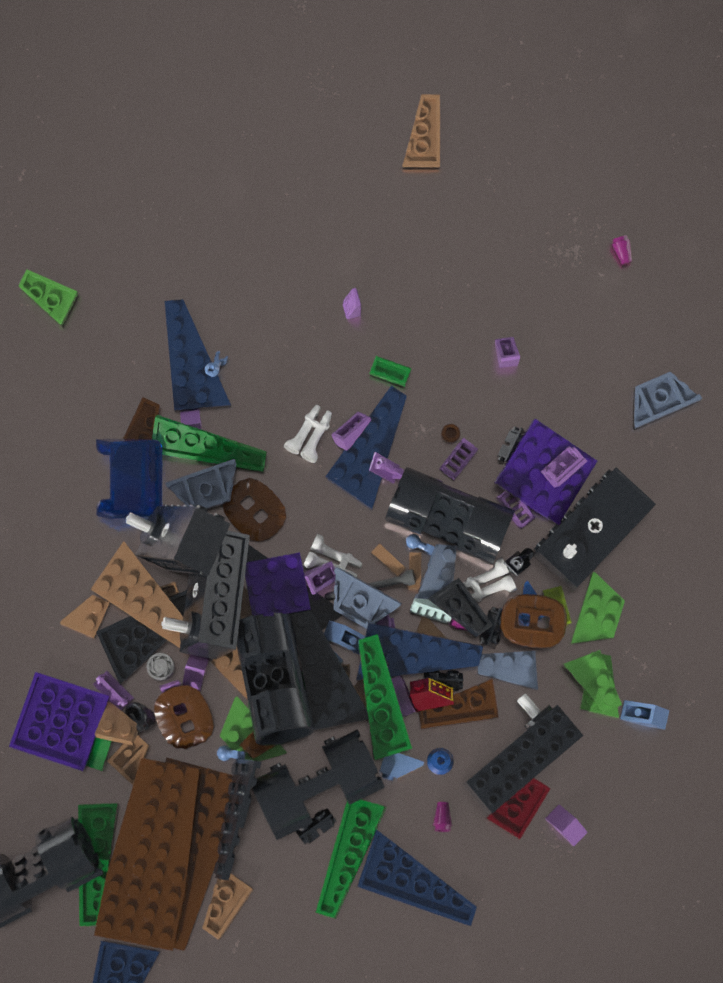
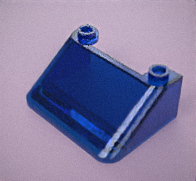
M96 439L97 451L102 455H110V498L102 499L98 502L96 516L107 519H123L131 512L139 517H149L154 513L156 506H162L161 443L154 439Z

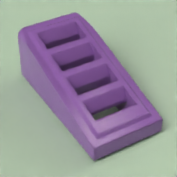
M353 288L343 300V308L347 319L360 317L361 302L356 288Z
M357 412L331 435L335 444L347 451L369 424L371 418Z
M463 438L439 470L454 481L475 456L478 449ZM462 446L468 449L471 453L468 454L467 452H465L462 449ZM459 452L466 458L465 461L456 454ZM454 458L461 466L459 467L451 460ZM449 464L457 471L454 473L446 466Z
M504 491L496 498L501 505L515 511L520 507L523 508L518 514L514 513L512 520L519 529H522L536 517L526 504L514 496L509 501H506L505 499L511 494ZM517 501L518 504L511 508L510 505ZM527 513L528 516L521 521L518 519Z

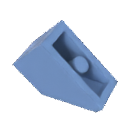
M329 621L324 632L328 642L360 655L358 640L365 638V636L346 625Z
M625 700L620 719L648 727L665 729L669 710L657 705Z
M396 753L384 757L379 773H382V778L393 781L394 778L398 779L422 767L424 762Z

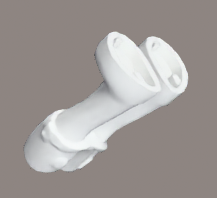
M315 405L310 413L306 414V420L298 434L294 438L287 440L284 444L286 450L293 454H299L305 438L311 428L314 427L313 434L301 451L302 458L311 463L317 461L316 446L325 430H328L330 427L329 422L332 416V412L327 410L320 423L315 421L321 409L319 405Z
M317 534L311 551L303 567L310 569L329 562L315 554L319 553L339 561V565L333 563L334 568L340 567L355 577L358 575L345 569L347 564L358 569L362 567V563L354 558L352 554H345L327 546L324 543V537L320 534Z
M502 557L495 561V566L491 570L473 578L469 577L463 582L467 590L473 587L475 593L471 595L476 602H480L482 598L501 590L509 592L517 590L511 575L484 588L479 586L509 573Z

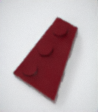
M533 778L486 819L516 838L521 839L551 788Z

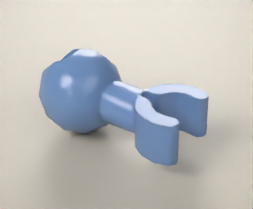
M220 351L216 352L214 362H210L205 366V373L211 377L217 376L220 372L219 366L227 363L228 356L219 360Z
M412 534L406 538V544L410 549L419 548L425 553L432 555L435 547L422 542L418 535Z
M226 745L220 746L217 750V756L222 761H227L230 758L245 760L246 752L231 750Z

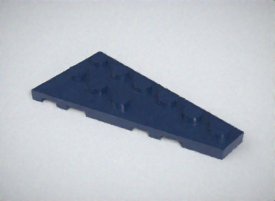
M184 300L164 301L174 411L230 407L231 403L218 375L211 377L205 373V366L211 362V359Z
M392 385L369 415L371 418L369 424L347 451H343L325 476L329 481L371 510L373 509L382 477L369 471L375 452L388 459L407 398L405 394Z
M368 622L365 638L378 634L390 676L474 667L480 664L483 650L481 645ZM361 659L359 662L356 681L363 680Z
M376 830L357 887L471 926L477 907L380 831Z
M101 941L93 983H144L161 951Z

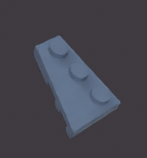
M435 545L427 565V571L420 582L421 586L414 599H428L454 581L457 546Z
M535 651L481 655L480 664L477 666L479 675L538 690Z

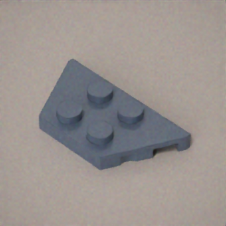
M671 372L635 387L634 428L641 427L701 401L702 397L689 389L687 384L679 381Z
M232 459L166 482L165 484L185 505H200L211 509L230 502L236 460Z
M340 567L335 568L334 610L367 629L368 622L375 624L401 606L402 603Z

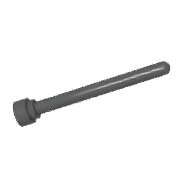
M413 569L402 573V576L368 584L376 589L402 583L411 586L416 584V578ZM334 591L326 593L325 599H335Z

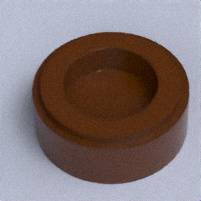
M454 424L445 425L441 431L443 441L448 444L457 442L460 438L458 426Z

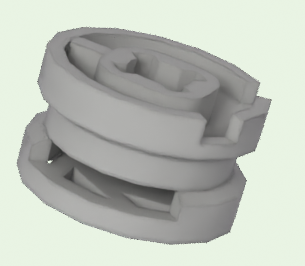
M157 653L149 658L147 671L153 679L166 681L173 676L175 663L167 654Z

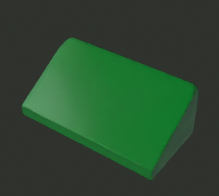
M95 738L86 766L104 772L113 741Z

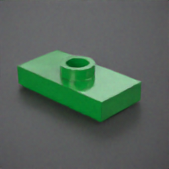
M376 356L369 374L405 387L411 368Z

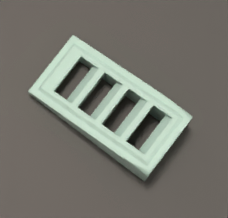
M415 598L411 605V613L447 624L451 620L449 615L428 599Z

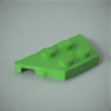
M595 572L591 575L571 644L614 638L625 600Z
M236 696L220 737L232 750L244 751L239 745L253 732L249 709ZM276 745L254 760L245 753V760L264 761L285 755L287 752L281 745Z

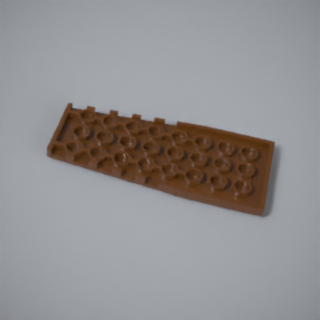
M166 757V763L200 770L186 891L174 945L175 949L184 951L212 878L215 864L219 859L218 845L222 841L223 836L221 826L226 818L224 810L226 803L229 801L228 786L232 782L233 775Z
M141 758L106 875L94 936L171 951L174 950L186 891L199 769Z

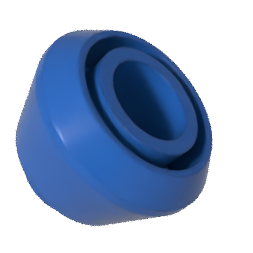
M435 748L427 757L429 769L438 775L448 773L454 764L453 755L445 748Z

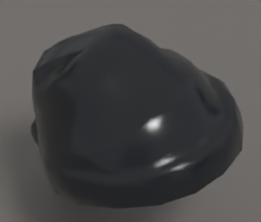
M132 702L126 706L125 714L137 723L136 727L139 732L148 730L155 724L156 720L153 711L139 702Z

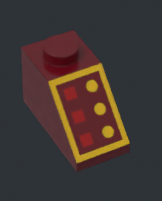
M430 678L410 682V696L416 712L454 704L453 688Z

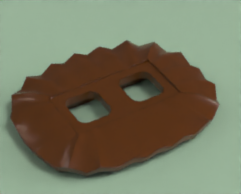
M247 478L240 480L232 488L230 502L222 504L225 515L234 527L242 534L249 535V539L254 541H264L271 538L283 526L286 519L285 506L267 485L257 479ZM246 496H250L255 501V504L248 510L240 504ZM260 509H263L268 514V517L262 523H258L254 519V515Z
M520 594L509 598L503 606L501 629L504 637L512 643L531 648L552 647L560 643L565 635L567 614L564 606L556 599L534 594ZM520 613L530 615L529 626H520L518 624ZM539 616L549 617V628L545 629L537 626Z
M181 685L163 692L155 701L154 713L158 727L167 743L176 749H188L205 742L212 735L214 724L210 709L202 694L194 687ZM184 703L187 712L176 715L173 707ZM191 720L195 728L188 732H183L180 724Z

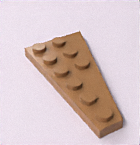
M123 541L91 590L180 648V632L162 629L161 624L164 617L183 620L184 617Z

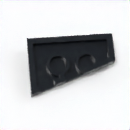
M460 578L428 598V600L475 637L493 626Z

